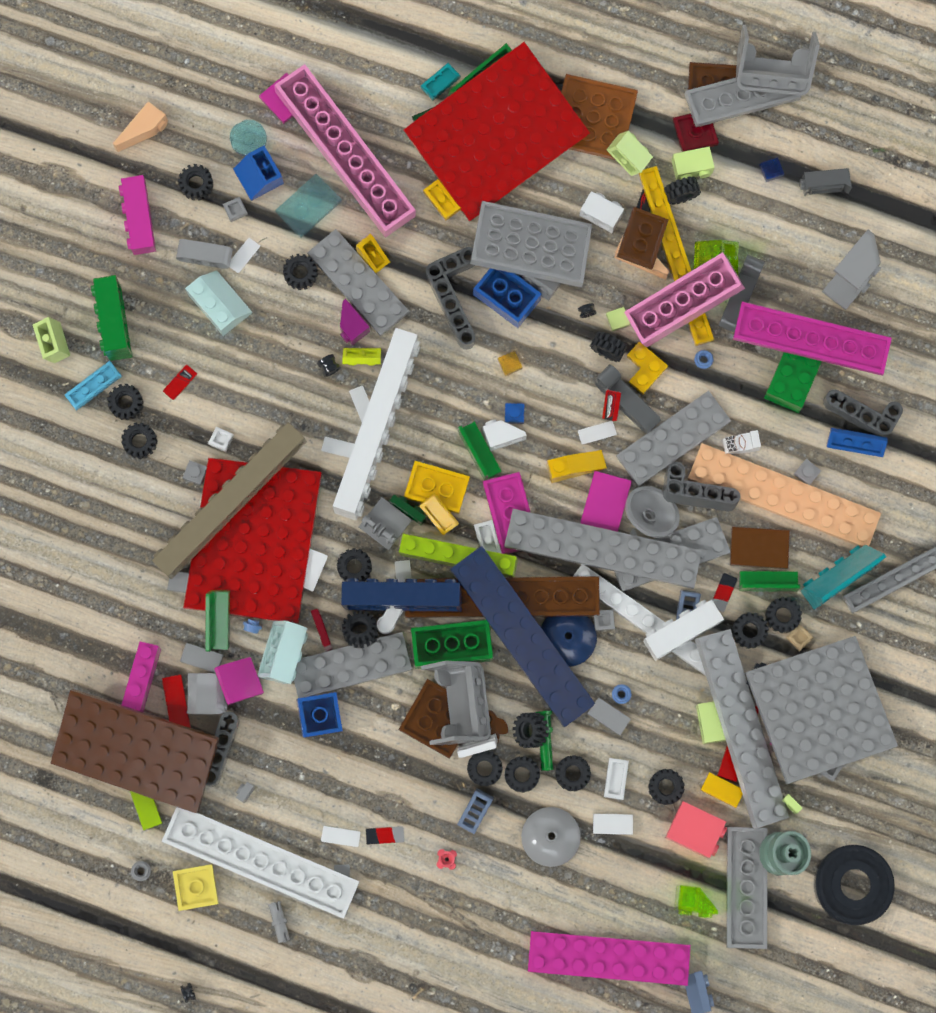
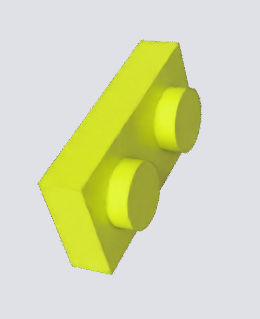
M343 348L342 362L351 366L357 364H367L369 366L381 364V348Z

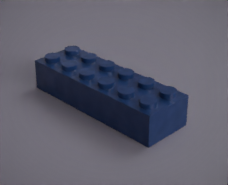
M349 578L347 582H342L341 605L345 610L386 611V609H390V606H394L395 609H402V611L462 612V587L454 579H447L445 583H437L435 579H426L425 582H417V579H406V582H398V579H386V582H378V579H367L366 582H359V579Z

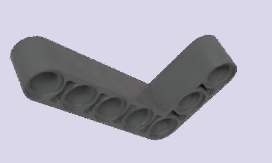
M472 247L458 250L428 264L426 267V277L459 346L465 350L471 349L474 346L475 334L448 278L475 266L470 264L471 260L467 261L464 259V256L472 255ZM450 262H454L457 266L455 268H449L447 267V264ZM437 270L440 273L437 276H432L430 272ZM445 286L448 290L441 293L437 289ZM454 303L456 306L453 309H448L446 304ZM456 319H461L464 323L456 326L453 322ZM470 336L472 340L470 342H463L462 337Z

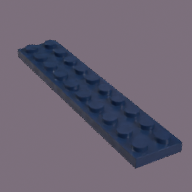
M480 546L450 568L453 575L563 727L569 725L594 706L595 702L483 546Z

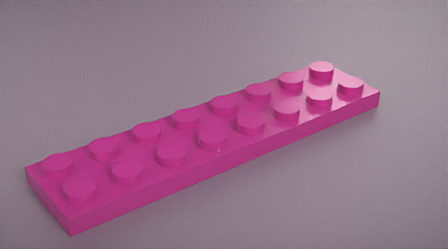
M746 302L741 303L733 340L881 376H883L892 339Z
M531 931L528 972L688 986L691 945Z

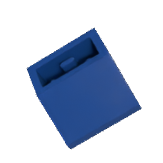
M265 145L248 153L233 168L251 201L284 184L282 175Z

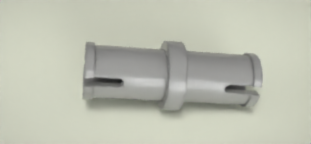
M281 901L268 904L273 920L271 924L275 928L278 944L290 941L286 926L287 918H284Z

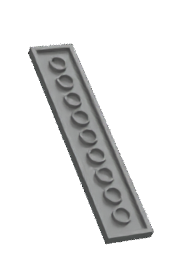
M516 509L512 511L504 547L692 589L695 587L702 550Z
M731 629L696 638L695 642L753 829L789 818L786 805L782 801L783 795L749 686L746 684L747 680Z

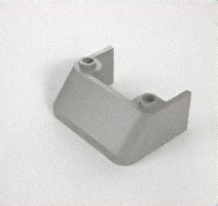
M742 25L737 49V86L742 90L800 96L807 94L811 87L820 47L816 32H812L809 49H797L793 53L791 61L755 57L756 48L753 44L748 43L747 27Z
M867 230L834 269V272L837 274L822 291L844 310L850 306L860 292L865 293L871 286L868 282L881 269L879 267L881 261L874 233Z
M442 661L421 666V670H434L436 682L440 686H446L450 725H445L442 728V739L431 740L430 745H451L488 740L491 735L482 665L478 662Z

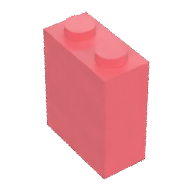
M682 801L665 838L705 858H710L711 855L715 856L717 853L719 837L723 838L726 833V821Z

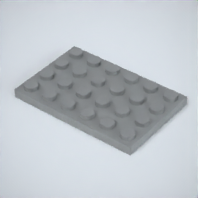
M482 201L470 264L582 287L592 224Z

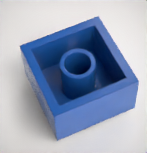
M336 692L296 699L302 738L343 731Z

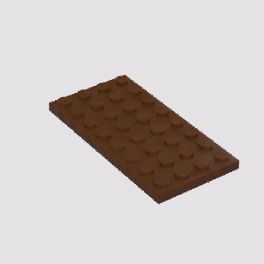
M71 689L50 764L193 813H198L219 738L76 689Z

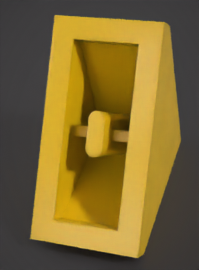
M369 234L356 245L357 253L375 273H378L390 263L372 234Z

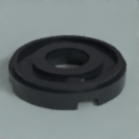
M846 845L836 848L820 861L814 875L815 897L823 910L835 921L847 925L868 924L881 917L893 900L895 882L892 870L887 861L878 852L869 847ZM850 870H860L870 880L869 893L860 900L849 899L841 890V879Z

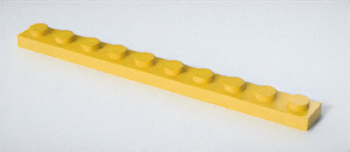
M654 166L644 169L639 173V177L651 213L668 219L661 244L673 280L676 281L691 272V268L658 168ZM706 313L688 323L695 346L714 340Z

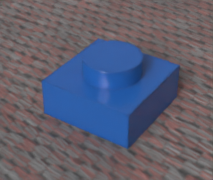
M505 403V422L508 424H524V404Z

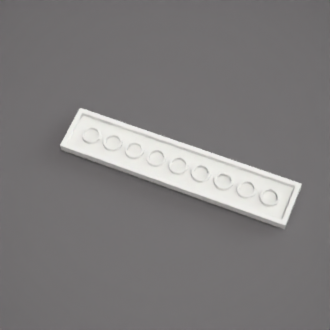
M176 807L161 841L343 919L360 882L201 814Z

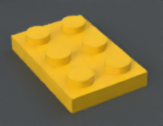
M415 461L404 498L423 503L435 493L450 512L459 514L470 476Z

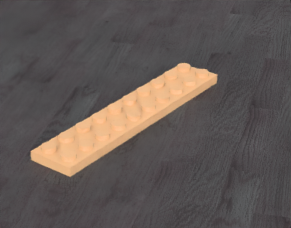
M703 443L699 448L688 480L693 482L734 488L739 491L741 501L856 546L859 545L860 547L870 545L881 516L880 512L734 455L725 454V452Z

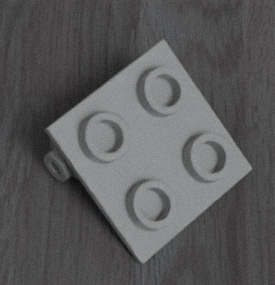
M381 497L370 513L363 517L362 523L358 528L389 550L412 520Z

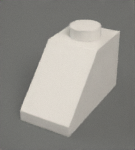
M491 420L483 426V433L490 451L526 440L527 435L525 431L502 420L497 422L496 420Z

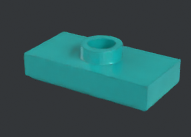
M447 63L421 85V89L434 101L459 80L461 75Z

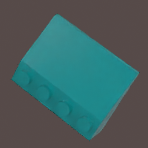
M858 545L849 551L851 555L846 559L842 556L834 562L836 566L830 570L826 567L819 572V578L816 580L811 578L803 584L804 588L800 592L815 610L875 568L886 558V555L868 545H864L861 548Z

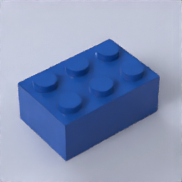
M491 268L473 288V295L516 328L521 326L541 301L542 293L515 273Z

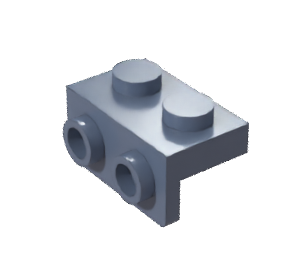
M702 971L689 974L688 986H685L691 1013L711 1012V1007H714L712 994L708 995L706 987L710 986L707 974L703 975Z

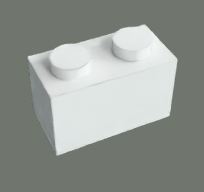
M591 191L580 210L579 216L613 233L623 215L624 208L618 202H611L605 199L606 197L603 194Z

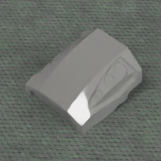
M188 673L187 714H223L227 712V702L216 673Z

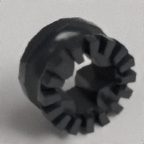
M593 303L585 304L578 308V311L581 312L580 318H587L589 315L596 314V310H593Z
M187 983V986H180L186 1003L190 999L196 1000L195 993H192L194 990L191 983Z

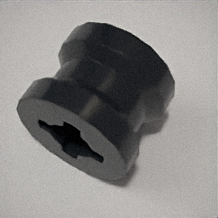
M333 354L327 355L317 362V365L323 370L324 377L331 376L341 369L340 365L335 362Z

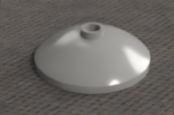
M642 486L634 489L627 497L625 503L627 516L634 527L645 535L662 538L671 535L678 527L680 521L679 510L675 503L664 499L662 490L655 487Z
M546 807L532 813L524 823L521 834L522 845L526 854L537 864L547 867H556L568 862L576 854L581 839L580 829L576 820L565 810L556 807ZM549 833L555 834L554 840L548 839Z

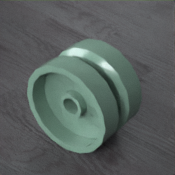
M795 831L774 832L766 836L761 843L759 850L760 861L763 867L773 875H798L805 871L810 863L811 848L807 839L800 833Z

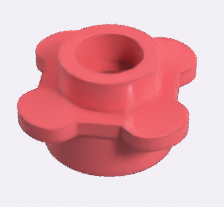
M440 849L437 853L439 856L436 864L439 869L443 867L450 870L455 869L456 851Z

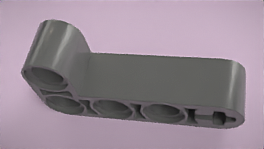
M747 255L739 274V279L745 289L730 297L719 327L735 332L741 303L749 302L765 261Z
M611 364L595 378V385L604 395H606V390L621 392L619 409L644 433L648 434L661 421L660 417L621 380L620 372Z
M836 389L829 391L823 400L825 408L873 435L882 437L889 436L903 413V407L900 403L890 402L880 414ZM832 397L836 398L834 403L831 402ZM846 406H852L854 413H849L846 410ZM889 408L895 409L896 412H897V415H896V416L891 415V414L889 413V410H888V409H889ZM863 415H868L871 418V422H865ZM880 424L886 425L887 428H888V431H887V432H883V431L880 429L879 425H880Z
M679 462L671 463L665 473L663 497L668 502L721 511H732L740 500V493L734 488L685 481V467ZM670 489L676 490L677 493L671 492ZM689 492H693L696 496L690 495ZM708 495H712L715 499L709 498Z
M225 712L220 717L214 736L219 738L221 735H227L229 739L225 745H220L218 741L215 754H221L222 760L218 764L212 762L210 772L215 773L216 779L211 783L207 782L206 786L214 787L221 780L240 722L237 715L233 712ZM232 716L234 723L229 724L228 729L232 731L231 733H229L225 730H222V728L227 729L228 724L225 722V720L230 719V717Z

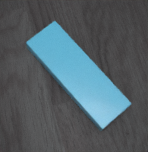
M108 361L67 392L65 397L77 411L120 379L122 375L112 362Z

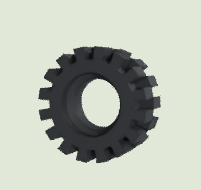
M193 164L194 167L188 165V169H182L183 173L179 174L180 179H178L183 195L188 199L191 198L193 201H195V198H198V201L201 200V197L207 198V194L210 195L211 189H213L211 173L203 165L199 167L197 164ZM194 176H199L203 179L202 186L196 189L190 187L189 180Z
M695 177L678 179L664 188L668 202L672 205L680 204L681 202L685 203L687 200L690 201L701 193Z
M296 254L295 257L293 255L290 256L291 259H287L286 264L283 265V275L287 284L291 285L293 289L297 288L298 290H301V288L306 290L308 286L312 287L313 282H316V277L318 276L314 260L312 261L310 256L306 257V254L302 256ZM295 267H306L308 270L307 275L304 278H296L293 275Z
M600 331L596 333L590 344L591 349L595 353H599L598 355L615 362L621 361L627 349V346L621 340Z
M119 384L118 388H112L113 392H109L110 396L107 397V401L113 415L120 420L136 418L135 415L140 414V410L143 409L142 404H144L139 390L133 385L129 386L128 384H125V386ZM125 395L130 396L133 400L132 405L127 409H123L118 405L119 399Z
M136 422L133 426L130 424L127 430L124 429L121 443L128 455H131L133 458L142 459V457L147 458V455L153 454V450L157 448L156 444L158 441L155 432L149 425ZM143 434L146 436L147 441L143 447L138 448L132 444V439L135 435Z
M347 549L345 553H341L340 558L337 560L339 576L345 582L349 578L359 579V582H365L370 577L372 572L371 559L361 549ZM353 559H357L362 563V569L355 574L347 570L348 562Z
M789 597L775 599L767 607L765 613L766 621L769 623L768 626L772 627L775 632L789 633L793 631L802 619L800 605H797L796 601H792ZM786 608L790 611L791 618L788 622H781L777 619L776 613L778 609Z
M359 610V614L353 611L352 616L349 613L347 615L348 619H343L344 624L341 626L343 636L350 646L353 644L354 648H358V645L364 648V644L368 647L370 646V641L372 643L375 642L374 637L377 638L378 628L372 614L369 615L367 611L363 614V610ZM355 626H367V630L364 633H353Z
M751 612L744 613L738 617L732 628L733 638L736 639L735 642L739 643L741 647H746V649L760 646L766 640L769 627L766 625L767 621L763 620L764 617L758 616V613L752 614ZM748 623L754 624L758 630L757 635L753 638L746 637L743 633L744 625Z
M530 712L522 713L516 717L517 720H514L513 723L516 727H513L512 730H515L513 737H517L515 741L519 743L520 747L538 748L543 746V743H546L545 737L549 736L546 730H549V727H546L548 722L544 720L545 717L543 715ZM530 724L532 725V729H533L532 736H530V734H529V725H530Z
M492 751L473 754L467 765V773L473 783L486 787L495 784L500 779L503 769L498 755ZM482 761L490 762L493 767L491 774L488 776H482L477 771V766Z
M576 755L567 756L556 767L555 777L557 783L561 788L570 792L581 790L590 781L591 768L582 757ZM576 766L580 769L581 776L577 781H570L566 777L565 773L568 767Z
M526 756L512 759L505 769L506 783L516 792L525 793L531 791L540 779L538 764ZM519 767H525L530 772V778L525 782H519L515 778V771Z
M662 769L650 778L648 784L649 794L657 803L671 805L682 797L685 783L677 771ZM668 779L674 784V790L671 794L665 795L660 792L659 783L662 780Z

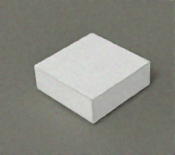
M216 427L208 445L226 452L234 434Z

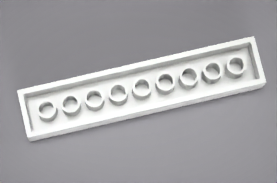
M395 328L333 504L335 514L356 521L358 516L363 514L365 508L364 498L368 499L371 491L370 481H374L376 477V464L381 462L383 457L382 447L388 443L390 436L388 434L389 427L393 428L396 419L395 410H399L401 406V392L405 393L408 385L407 375L412 374L414 368L413 358L418 357L420 351V342L418 341L417 334Z

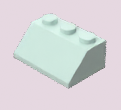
M217 270L198 277L185 288L189 297L223 336L252 314V311Z
M273 621L257 674L258 678L282 684H291L294 681L296 665L302 657L301 648L308 636L306 633L307 627L289 621Z

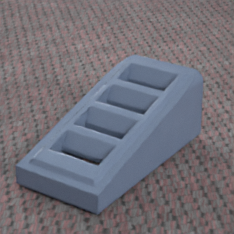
M681 589L676 620L680 618L679 614L688 610L683 608V604L693 606V609H689L690 612L697 608L695 605L700 602V593ZM685 597H691V598H695V599H694V602H693V601L684 600V598H685Z
M476 788L457 825L475 834L494 797ZM476 797H480L481 799L487 801V803L484 804L478 801ZM475 804L483 808L482 812L472 807V805ZM471 811L479 816V818H475L474 816L468 814V812ZM467 818L475 822V825L467 823L464 819Z

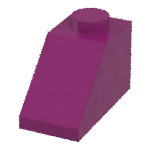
M344 299L340 320V336L346 343L350 342L353 346L370 333V327L351 304Z

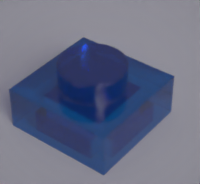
M778 157L762 162L759 165L766 182L784 176Z

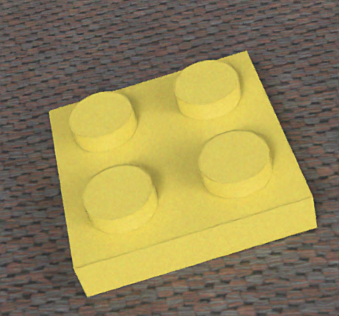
M213 864L173 871L179 911L219 904Z

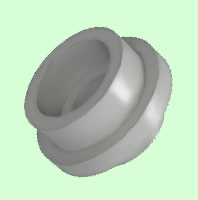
M144 861L136 862L131 868V875L137 881H145L151 874V867ZM141 867L145 870L143 875L138 874V869Z

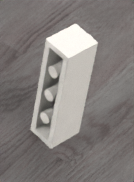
M712 600L699 602L695 605L697 608L690 612L688 609L679 614L680 618L676 621L670 619L662 624L664 628L658 631L653 629L645 634L646 638L643 642L655 661L722 623L724 619Z

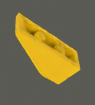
M602 450L566 455L547 460L546 464L551 483L607 469Z

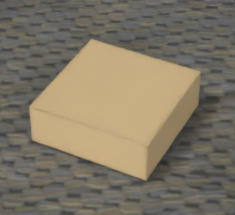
M801 624L786 637L798 651H801L814 638Z

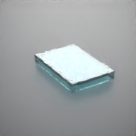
M315 174L279 206L275 212L302 238L338 206L342 199Z

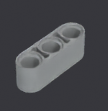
M180 239L176 259L186 263L228 269L233 249L224 245Z

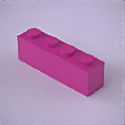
M143 175L121 178L122 185H119L120 196L124 197V203H121L123 214H126L127 220L124 221L125 231L129 232L130 237L126 239L128 250L131 249L134 255L156 252L145 178Z
M139 641L121 705L144 712L161 653L159 646Z

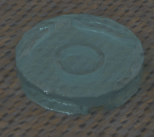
M244 120L232 128L230 142L234 151L245 157L248 153L264 145L266 146L267 135L260 123L254 120Z

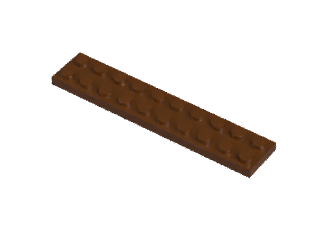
M599 576L506 578L533 617L600 616ZM430 578L437 580V583H445L447 579L457 580L456 578ZM417 579V582H425L426 579ZM463 587L462 612L405 611V618L484 617Z

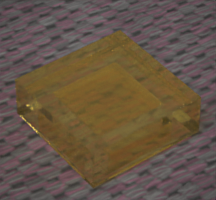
M515 351L497 359L505 376L523 368Z

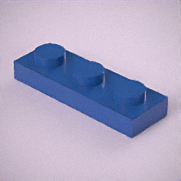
M830 428L826 444L827 448L884 457L888 438Z

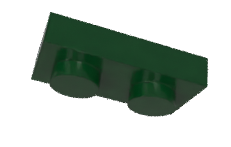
M393 495L389 500L390 504L418 524L422 525L426 520L425 515H423L424 511L417 506L414 508L408 504L409 501L403 496L399 495L397 497Z

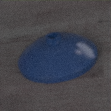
M587 616L547 617L541 625V629L569 667L584 663L594 652L597 643V633L594 624ZM570 633L572 638L566 639L565 634Z

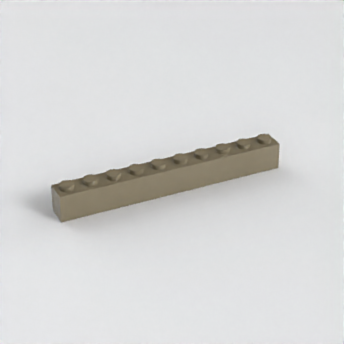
M289 422L286 425H281L276 431L277 434L272 439L266 440L263 448L249 458L245 467L241 466L236 471V476L232 480H227L222 485L223 489L218 494H213L208 500L209 503L204 508H199L195 513V517L191 521L184 523L181 531L167 541L168 545L164 549H159L154 554L152 561L171 580L307 443L305 437Z

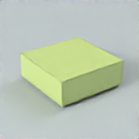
M624 307L606 313L612 332L630 326V322L624 313Z
M789 794L783 797L782 801L793 814H797L802 809Z

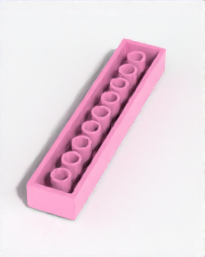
M305 64L274 85L278 97L385 238L415 217L416 210Z

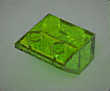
M728 240L696 241L694 269L723 252L738 275L739 242Z
M684 885L676 886L674 910H678L679 915L692 916V912L698 913V917L712 918V915H718V910L701 888Z

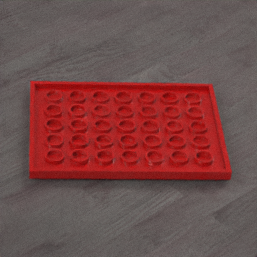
M525 42L518 45L403 129L457 205L461 207L462 213L469 222L480 214L482 201L496 203L590 134Z
M208 458L200 508H204L209 503V498L215 493L218 494L223 489L222 485L227 480H232L236 476V471L241 466L245 467L247 462ZM282 467L191 559L183 608L206 612V593L210 590L230 591V615L271 621H289L299 624L322 472Z

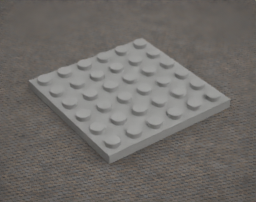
M856 636L745 673L786 784L898 747Z

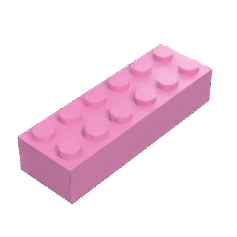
M722 252L624 313L641 343L649 347L744 290L745 287L727 256Z

